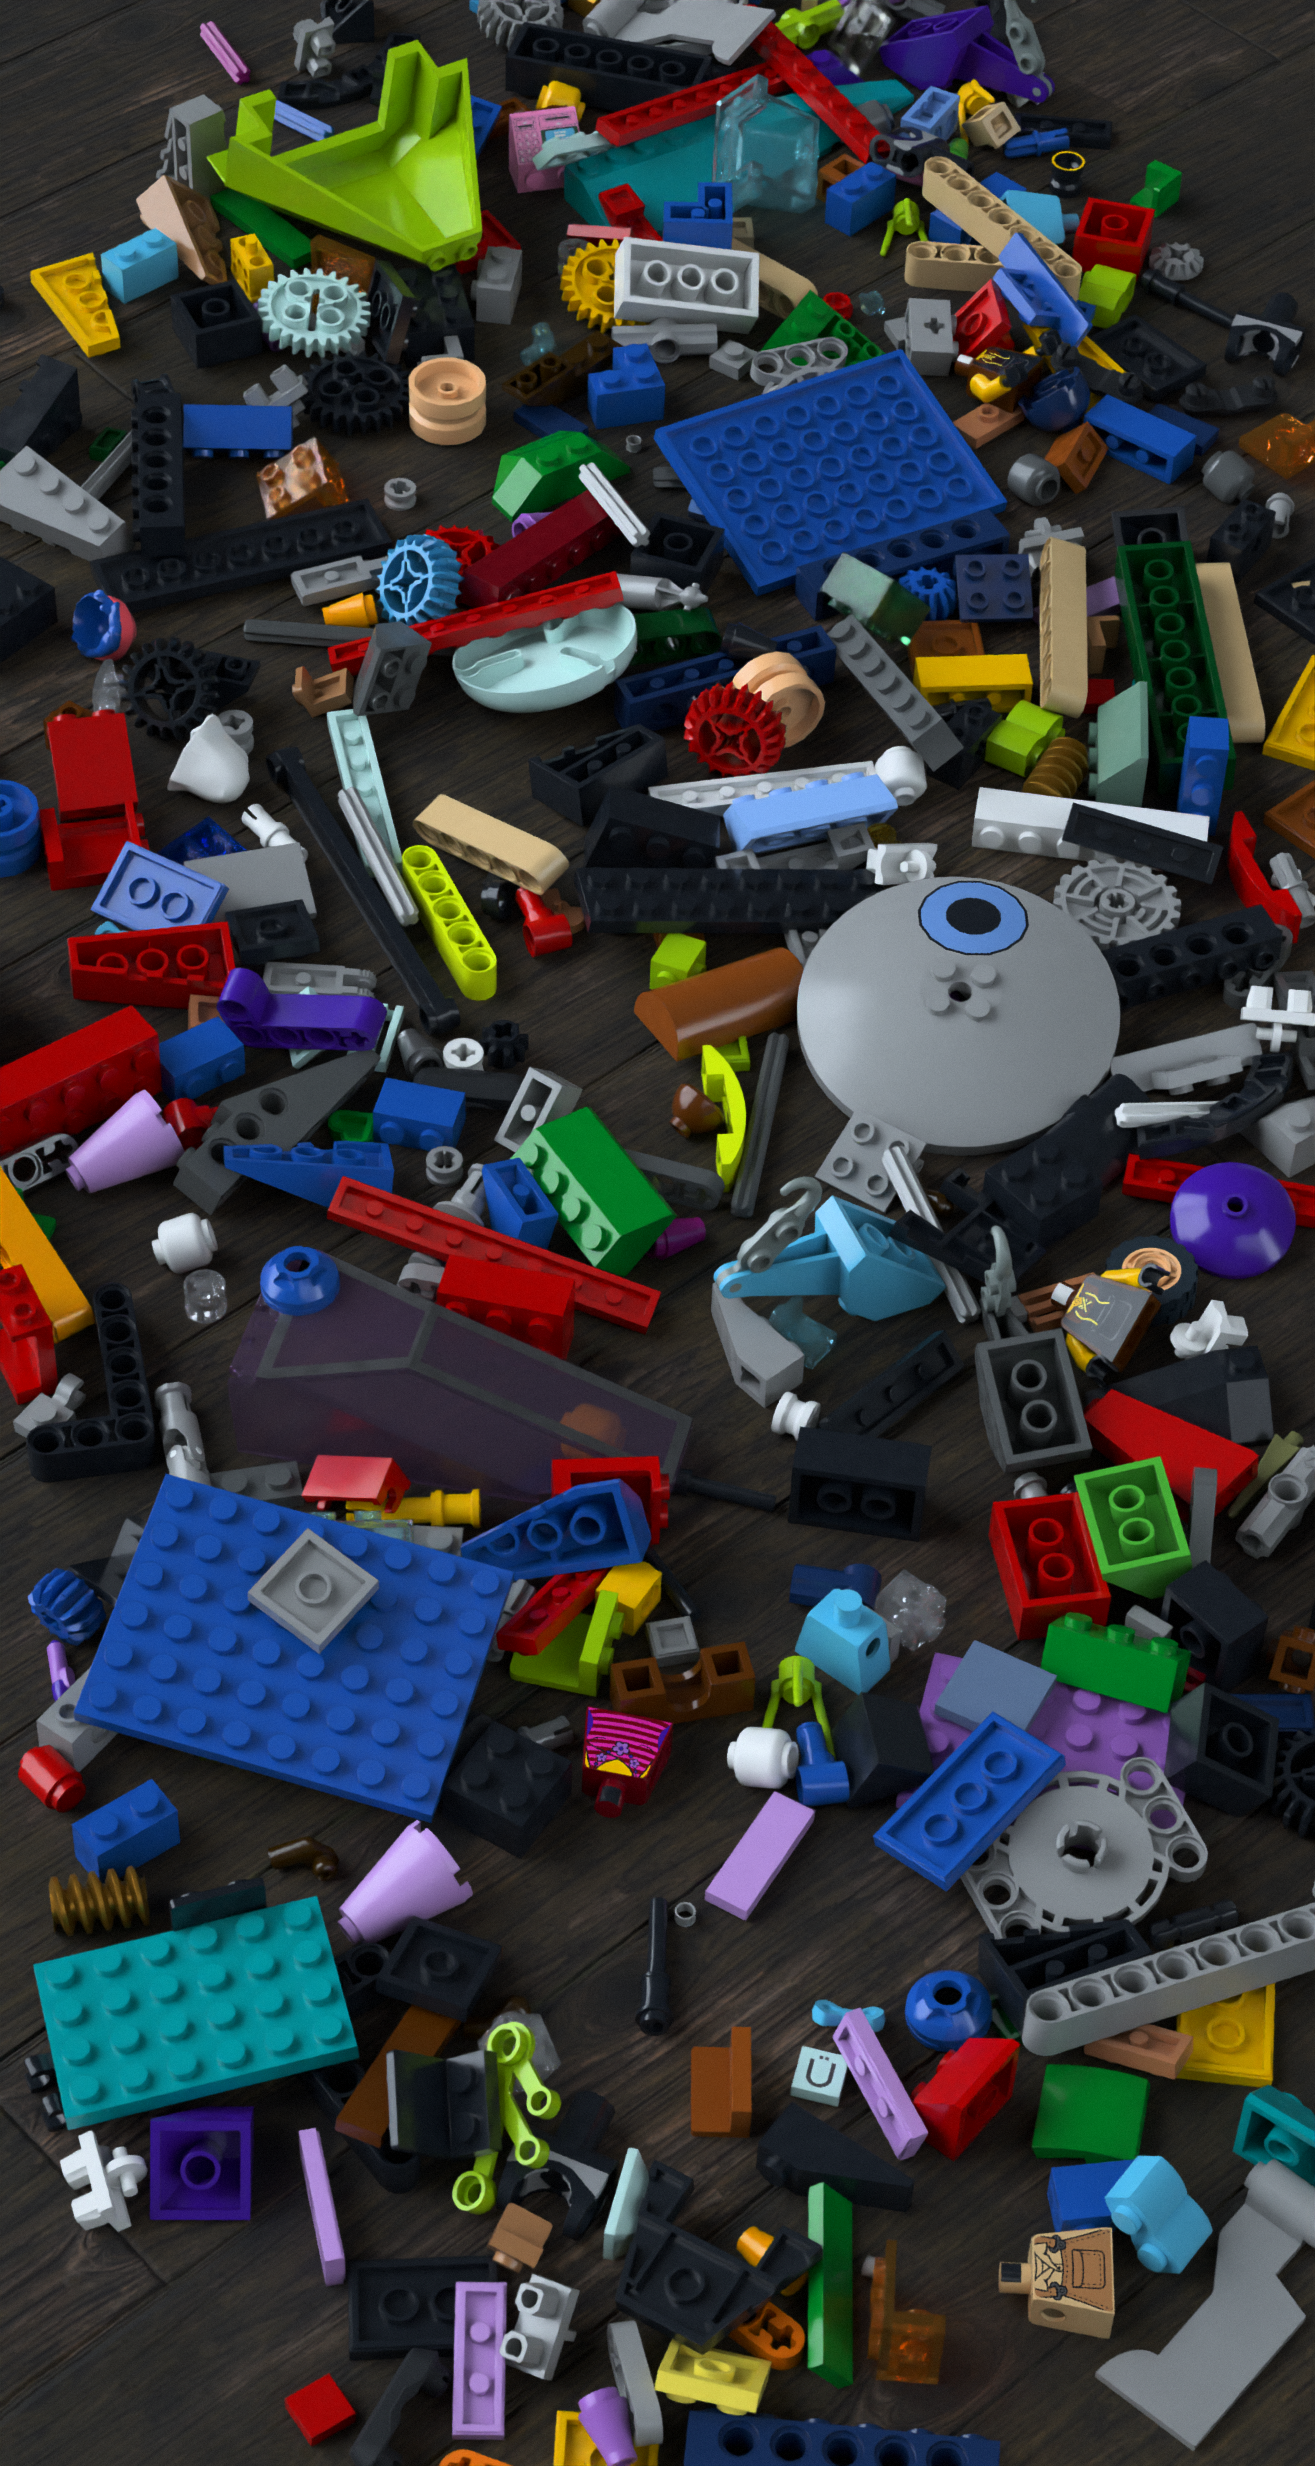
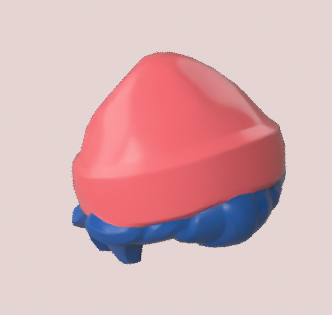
M103 590L88 593L76 604L72 620V630L74 632L71 640L78 644L77 648L80 650V653L87 658H95L105 662H113L122 658L134 642L137 633L134 618L127 606L120 599L106 595Z

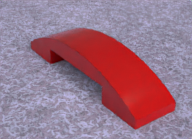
M628 183L599 193L598 199L611 227L631 228L639 239L663 241L644 216L645 204Z
M1243 811L1235 812L1227 855L1228 870L1233 887L1246 908L1262 904L1274 924H1280L1290 929L1293 934L1292 944L1297 943L1302 913L1287 888L1272 891L1253 858L1257 836Z

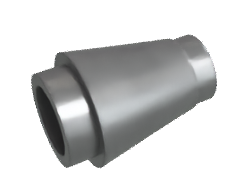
M406 1029L399 1034L397 1044L409 1078L414 1080L415 1075L427 1067L443 1068L442 1053L416 1029Z

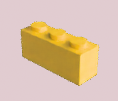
M1027 654L916 657L913 685L931 706L948 703L949 699L959 702L986 697L989 698L993 711L997 713H1010L1013 707L1022 700L1031 703L1033 682Z

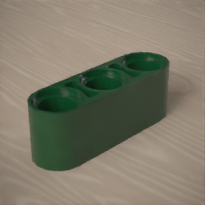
M697 607L691 609L690 613L685 612L683 609L633 615L637 628V645L629 666L703 657L713 654L722 643L713 613L708 608Z

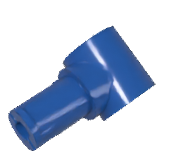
M806 1722L801 1724L796 1730V1738L801 1753L799 1766L796 1767V1787L799 1803L806 1807L845 1803L849 1799V1782L845 1763L843 1761H835L834 1756L828 1752L820 1723Z

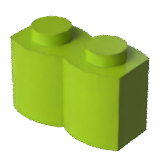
M1096 264L1091 272H1085L1078 300L1096 306L1095 316L1091 321L1094 326L1107 329L1118 323L1122 312L1126 310L1134 295L1136 274L1101 264Z
M1025 700L1018 702L1010 711L1006 720L1001 721L987 738L985 761L1020 776H1028L1052 740L1058 737H1065V729L1062 728L1063 716L1042 709L1040 706Z

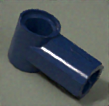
M796 1564L794 1565L789 1603L815 1607L833 1589H849L859 1593L862 1598V1604L876 1612L882 1577L877 1569L866 1564L848 1565L843 1571Z

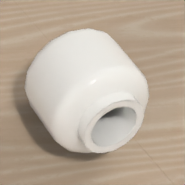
M897 746L886 750L875 764L876 774L894 796L898 806L912 804L925 792L927 782L924 762L917 752L905 746Z
M188 1213L162 1222L158 1227L159 1239L152 1241L158 1263L160 1265L167 1263L169 1268L177 1274L208 1265L212 1261L213 1252L218 1250L216 1237L207 1218L201 1220L195 1213Z
M747 1727L740 1733L737 1741L730 1743L727 1752V1763L730 1769H734L736 1778L741 1785L780 1789L787 1783L788 1778L793 1779L796 1775V1767L799 1763V1750L796 1742H792L788 1733L784 1730Z

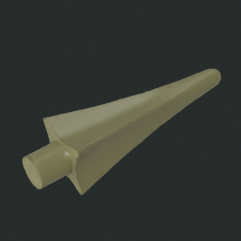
M1291 1431L1284 1440L1275 1433L1258 1464V1476L1240 1493L1228 1509L1226 1515L1229 1519L1235 1518L1248 1504L1268 1488L1271 1478L1285 1470L1304 1443V1439L1299 1433Z

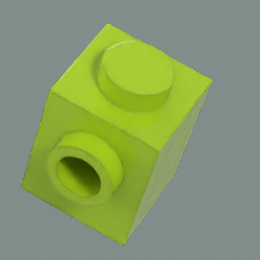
M668 933L651 959L650 989L706 972V942L681 933Z

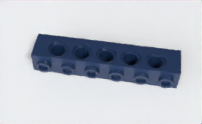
M990 509L798 566L796 569L795 596L814 621H818L896 597V587L899 583V578L906 576L907 570L918 572L921 566L925 570H932L936 567L938 573L947 572L951 579L955 555L1008 554L1010 533Z
M821 625L771 638V640L778 641L775 652L789 653L796 658L806 670L808 677L817 686L834 682L836 646ZM718 652L615 680L614 716L623 729L640 724L651 731H656L685 723L684 720L690 711V705L693 700L699 697L702 691L706 688L711 690L717 683H720L725 688L727 684L732 682L735 675L751 660L728 658V654Z
M707 2408L702 2411L689 2410L684 2466H838L830 2461L835 2457H844L850 2460L852 2464L848 2466H882V2464L887 2462H895L901 2466H999L1000 2441L987 2440L984 2436L978 2434H964L956 2437L936 2435L930 2430L920 2428L905 2432L885 2430L881 2426L870 2423L859 2424L854 2427L834 2425L827 2420L819 2418L794 2421L780 2419L778 2416L768 2413L743 2416L727 2414L717 2408ZM741 2447L749 2453L743 2456H735L730 2454L727 2449ZM783 2452H792L797 2454L800 2459L787 2461L778 2455Z

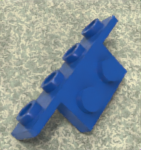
M1015 233L998 257L1005 268H999L993 277L994 281L1001 288L1002 296L1014 305L1019 312V318L1025 324L1031 327L1042 326L1057 329L1063 343H1069L1071 347H1078L1093 327L1092 322L1022 233Z

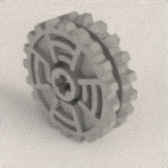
M1107 858L1106 863L1102 864L1096 860L1088 861V867L1085 868L1077 865L1072 868L1071 875L1064 874L1061 877L1060 885H1056L1054 890L1053 905L1076 921L1088 933L1100 951L1175 930L1178 927L1181 914V900L1176 898L1177 890L1174 886H1166L1167 878L1162 874L1153 875L1152 868L1147 865L1142 868L1136 867L1135 862L1131 860H1126L1124 864L1117 863L1115 858Z

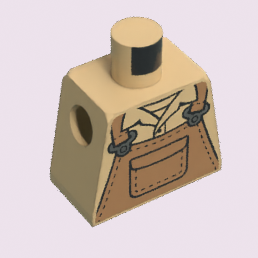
M1102 2227L1036 2234L1031 2237L1028 2263L1000 2262L999 2293L1028 2294V2319L1035 2325L1109 2339L1115 2314L1112 2228Z

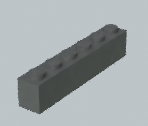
M853 614L838 622L827 633L836 646V656L933 772L964 748L942 717Z

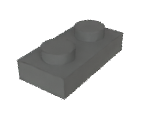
M297 1461L209 1474L212 1487L286 1508L304 1505V1498L301 1496L303 1489Z

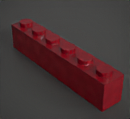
M587 489L463 570L464 579L462 580L461 589L463 594H461L460 602L472 608H478L538 592L573 567L578 566L595 552L600 551L616 538L621 537L623 533Z

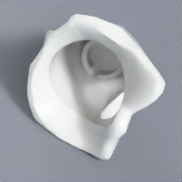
M211 714L205 718L201 726L191 731V739L178 759L176 767L170 776L167 789L169 791H188L204 800L215 803H228L242 795L250 780L248 756L226 733L220 719L216 715Z

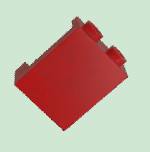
M104 709L93 712L92 717L77 718L75 714H64L54 717V721L47 722V737L50 743L60 822L124 814V800H132L134 811L137 812L138 797L125 713L115 714V710Z
M124 800L125 815L122 817L58 825L54 808L39 810L42 845L51 891L103 885L126 841L149 850L148 839L140 840V836H145L142 813H135L132 800Z
M22 1264L0 1270V1322L3 1326V1329H0V1369L17 1404L20 1405L34 1400L40 1393L48 1396L56 1391L58 1377L52 1323Z
M659 1456L552 1459L551 1498L576 1485L621 1479L641 1498L652 1536L650 1544H659L660 1528H668V1505L665 1500L670 1498L669 1474H660Z

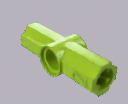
M830 0L804 12L796 8L789 9L775 25L795 46L805 50L814 46L820 35L844 25L846 14L839 1Z

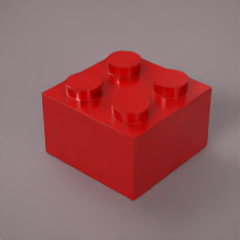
M1089 197L1075 233L1072 258L1081 265L1082 272H1091L1096 264H1101L1136 274L1137 282L1151 243L1155 209Z

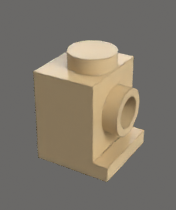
M1004 101L984 106L962 124L975 147L988 144L990 147L997 149L1021 130Z

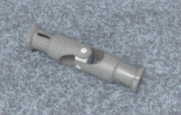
M182 1382L163 1384L154 1392V1403L161 1413L159 1429L169 1474L212 1486L205 1462L198 1419L190 1407L192 1401L191 1389Z

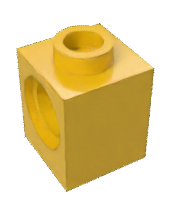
M644 1561L613 1566L595 1590V1607L600 1590L618 1593V1612L625 1613L622 1631L634 1636L661 1599L662 1572L654 1569L653 1566Z

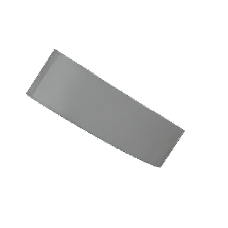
M863 822L828 830L827 842L760 858H756L751 848L716 856L715 864L718 869L789 868L851 870L865 862L868 850L875 847Z

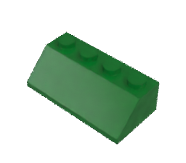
M584 1107L535 1128L510 1158H520L559 1214L557 1220L595 1268L626 1277L677 1217L676 1213L592 1108Z

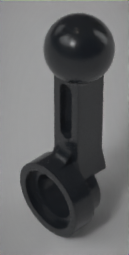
M489 872L482 883L484 885L481 893L483 913L489 915L494 920H506L510 917L513 910L514 895L512 886L509 881Z

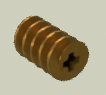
M1058 737L1052 740L1023 784L1022 792L1071 799L1089 771L1087 762L1088 752L1085 745L1070 737Z
M133 1866L127 1867L124 1881H120L113 1868L108 1869L106 1880L103 1884H101L95 1871L89 1872L86 1886L81 1885L76 1874H70L67 1889L62 1888L56 1876L50 1879L49 1893L54 1935L57 1924L61 1923L67 1936H73L77 1921L82 1923L87 1934L92 1933L96 1918L101 1920L106 1931H110L115 1916H119L125 1928H130L134 1913H138L144 1926L150 1924L145 1876L143 1875V1878H139Z

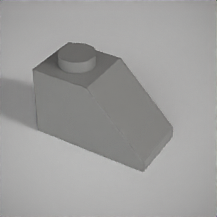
M529 1067L494 1141L516 1152L535 1128L572 1113L583 1089L551 1071Z

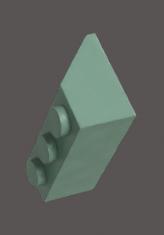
M1139 681L1099 706L1096 723L1089 722L1088 745H1094V748H1089L1088 765L1089 771H1094V773H1089L1088 796H1093L1094 802L1142 807L1149 759L1148 682Z

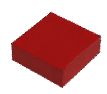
M330 2374L323 2376L285 2398V2408L311 2447L356 2422L355 2411Z

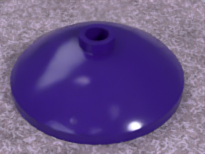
M1238 1162L1213 1164L1192 1174L1176 1192L1170 1211V1230L1174 1242L1182 1244L1189 1253L1193 1254L1195 1264L1198 1265L1199 1270L1212 1276L1226 1279L1249 1278L1262 1274L1274 1267L1289 1250L1296 1227L1293 1202L1282 1184L1266 1171ZM1231 1204H1237L1242 1208V1210L1239 1212H1233L1228 1208V1206Z

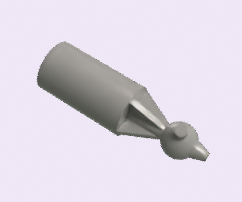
M617 574L624 601L618 603L626 608L667 611L671 606L682 603L684 605L683 610L690 613L691 609L697 608L701 603L708 601V597L699 590L700 585L698 583H693L692 586L682 590L667 578Z

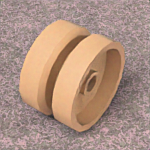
M449 357L425 361L413 369L409 376L410 428L416 436L434 444L458 445L471 441L482 433L486 426V379L478 366L467 360Z
M776 651L762 654L748 662L732 680L737 689H741L742 686L748 684L749 692L753 694L762 690L761 699L765 702L774 700L772 711L782 712L780 722L787 725L784 735L786 738L784 748L791 747L806 738L816 728L823 716L825 700L821 690L808 677L806 670L800 662L789 653Z

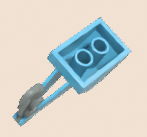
M806 1176L795 1178L780 1189V1193L786 1196L790 1192L802 1188L807 1189V1192L792 1207L780 1208L774 1211L764 1226L753 1237L742 1243L737 1255L738 1260L720 1266L713 1276L721 1294L725 1298L839 1295L838 1302L851 1316L859 1315L872 1321H878L928 1305L946 1288L944 1281L928 1255L888 1236L896 1222L895 1220L833 1195L815 1212V1232L799 1238L808 1215L820 1202L823 1191L818 1180Z

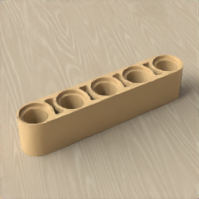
M732 237V250L759 253V306L785 320L810 290L818 296L815 286L807 278Z
M916 241L908 245L906 249L904 279L909 285L919 288L978 292L990 279L994 281L993 277L999 268L1005 267L984 246Z
M443 794L438 795L413 820L415 830L429 844L538 895H543L569 868L567 858L554 845Z

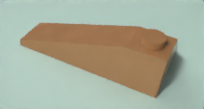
M164 174L136 199L141 211L140 218L150 230L156 228L177 243V256L202 281L210 285L228 281L225 262L218 255V252L223 249L222 241L216 238L215 235L220 230L219 221L209 198Z

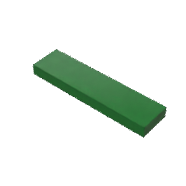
M230 188L210 196L211 205L215 210L248 235L255 233L262 246L293 270L320 257V246L267 206Z
M822 2182L809 2187L808 2238L821 2244L823 2249V2256L820 2261L808 2270V2369L837 2389L853 2384L852 2203Z

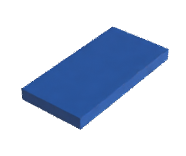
M992 1711L873 1835L875 1846L947 1892L1066 1766L1065 1755Z

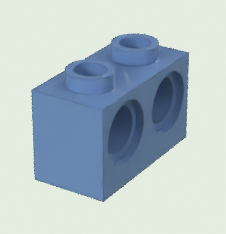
M930 86L901 118L900 127L911 126L947 141L957 130L960 96ZM902 132L900 134V137L911 138L907 133Z

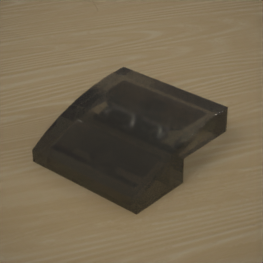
M852 0L827 44L841 55L839 59L858 76L863 77L895 23V19L879 0Z

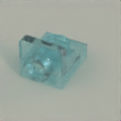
M794 1295L785 1305L779 1304L775 1308L769 1322L786 1340L798 1345L805 1355L804 1366L812 1370L836 1345L837 1333L803 1314V1298L799 1295Z

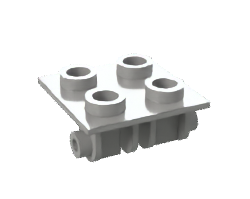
M856 1108L816 1173L815 1178L886 1213L897 1195V1191L882 1162L883 1152L900 1146L904 1149L914 1172L919 1173L924 1165V1160L919 1157L927 1143Z

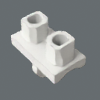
M878 844V848L868 850L866 870L875 873V883L881 885L904 884L916 880L934 878L933 871L936 869V863L933 861V856L937 852V844Z
M1251 986L1246 1007L1241 1008L1240 1020L1272 1023V1028H1256V1039L1271 1040L1270 1052L1279 1053L1281 1041L1296 1043L1297 1031L1282 1029V1024L1315 1026V1014L1312 1013L1311 991L1289 989L1287 1009L1282 1011L1271 1010L1273 988Z
M1211 1300L1199 1321H1193L1192 1324L1180 1323L1176 1325L1170 1335V1340L1176 1348V1356L1187 1360L1211 1351L1229 1349L1226 1344L1242 1346L1248 1337V1330L1243 1317L1227 1315L1223 1301Z
M92 2130L78 2136L81 2149L60 2161L63 2175L67 2183L74 2190L90 2183L92 2186V2192L72 2200L71 2205L76 2221L85 2230L102 2226L108 2222L118 2232L132 2226L124 2196L131 2197L138 2193L136 2183L140 2182L148 2171L144 2158L137 2155H128L126 2147H117L111 2152L108 2146L98 2145L96 2135Z

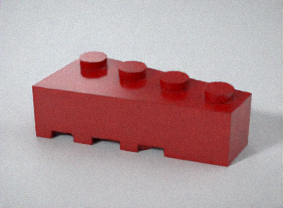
M228 921L67 938L73 998L78 1000L188 1009L190 994L220 997L230 971L235 968Z

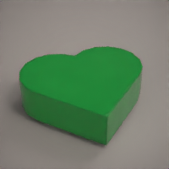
M351 1110L336 1111L328 1118V1134L335 1141L373 1142V1113Z

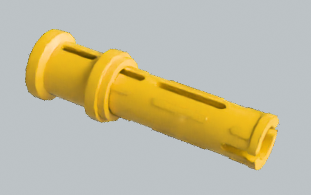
M473 1489L471 1493L444 1494L443 1490H435V1492H431L430 1497L402 1498L398 1510L393 1514L384 1513L385 1504L389 1498H386L382 1505H374L372 1502L346 1501V1509L348 1511H365L364 1513H346L347 1525L350 1526L374 1525V1523H431V1526L438 1527L451 1524H472L474 1529L481 1528L480 1489Z

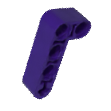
M234 968L230 971L216 1006L223 1021L244 1045L254 1048L369 1051L375 1047L387 1015V1008L383 1003L367 996L271 994L263 979L254 971L246 968Z

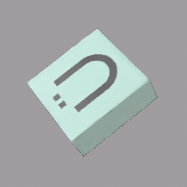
M802 2046L790 2096L838 2107L848 2071V2065L843 2056Z

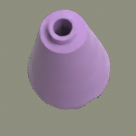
M145 1089L135 1093L68 1157L70 1167L65 1169L78 1191L84 1188L90 1194L176 1166L177 1161L184 1154L182 1144L170 1123L166 1124L159 1114L162 1111Z
M416 1820L410 1826H407L341 1905L339 1911L343 1918L337 1924L353 1945L359 1941L362 1943H377L405 1930L413 1916L427 1920L466 1902L473 1895L468 1881L461 1886L458 1884L453 1875L461 1869L442 1843L428 1828L421 1832V1822Z

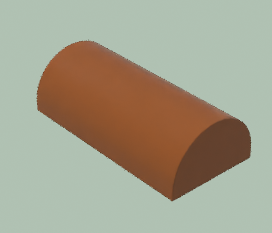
M778 947L643 992L636 999L634 1013L678 1062L701 1054L702 1045H711L713 1048H718L738 1041V1037L743 1035L747 1038L796 1021L798 991L804 968L792 952Z

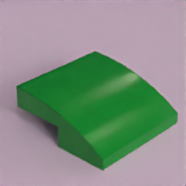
M1047 2064L1032 2141V2149L1036 2157L1084 2158L1087 2164L1136 2159L1139 2156L1150 2090L1148 2079L1097 2067Z

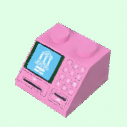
M575 106L509 114V172L518 193L564 188L565 165L537 171L532 158L542 150L541 145L547 140L554 137H560V140H564L579 132Z

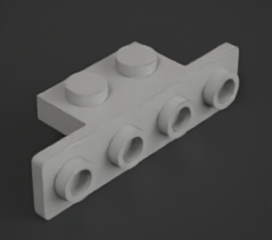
M1247 1023L1114 1056L1109 1070V1077L1111 1078L1115 1074H1123L1132 1079L1143 1092L1152 1089H1169L1170 1095L1193 1091V1083L1206 1081L1207 1086L1229 1082V1074L1243 1071V1066L1252 1064V1057L1262 1055L1260 1040L1256 1039L1257 1026L1255 1023Z

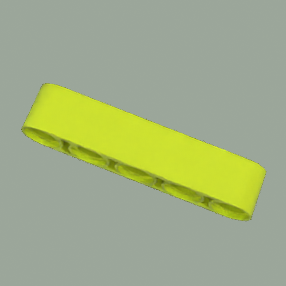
M415 845L407 848L402 855V879L419 910L418 916L464 996L476 1001L491 998L497 989L496 955L437 853L432 848L424 845Z

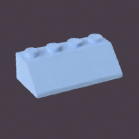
M855 772L841 778L842 781L828 784V781L823 779L806 784V789L792 792L791 787H783L769 792V797L755 799V795L738 797L732 801L733 804L725 811L723 817L733 853L752 848L754 854L825 840L827 839L828 830L863 822L867 831L880 828L898 809V804L877 774L864 777L863 772Z

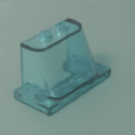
M759 74L717 102L712 182L732 183L733 213L748 205L801 214L815 206L818 182L817 159L819 156L820 119L768 94V79Z

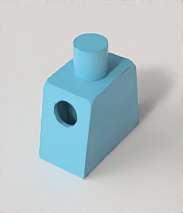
M1007 190L1000 198L1002 202L1059 248L1065 243V235L1075 234L1080 223L1077 214H1062L1060 199L1055 195Z
M833 1589L809 1612L795 1647L796 1653L810 1659L815 1666L857 1695L860 1692L867 1693L890 1671L886 1622L882 1617L862 1604V1598L859 1593L849 1589Z

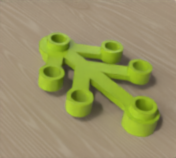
M510 2022L495 2028L487 2043V2050L497 2052L501 2134L503 2135L505 2126L516 2147L515 2157L517 2161L532 2169H538L544 2166L549 2158V2146L544 2140L534 2137L512 2095L516 2077L518 2078L528 2096L526 2102L527 2109L532 2115L545 2120L552 2119L560 2110L561 2099L556 2091L544 2086L531 2061L535 2051V2038L532 2031L521 2023ZM547 2096L546 2106L540 2109L542 2099ZM535 2145V2154L529 2159V2151ZM498 2152L476 2157L473 2171H467L457 2178L453 2186L452 2196L455 2205L459 2209L480 2215L495 2206L498 2190L492 2177Z

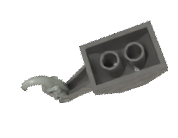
M995 1225L991 1228L990 1233L993 1235L995 1242L996 1262L992 1263L990 1270L985 1271L986 1286L981 1287L982 1299H979L980 1316L989 1341L977 1343L975 1349L980 1407L990 1448L1004 1474L1090 1458L1092 1445L1062 1328L1029 1334L1011 1311V1292L1016 1291L1012 1258L1004 1231L1001 1227ZM998 1326L1000 1327L1004 1339H1001Z

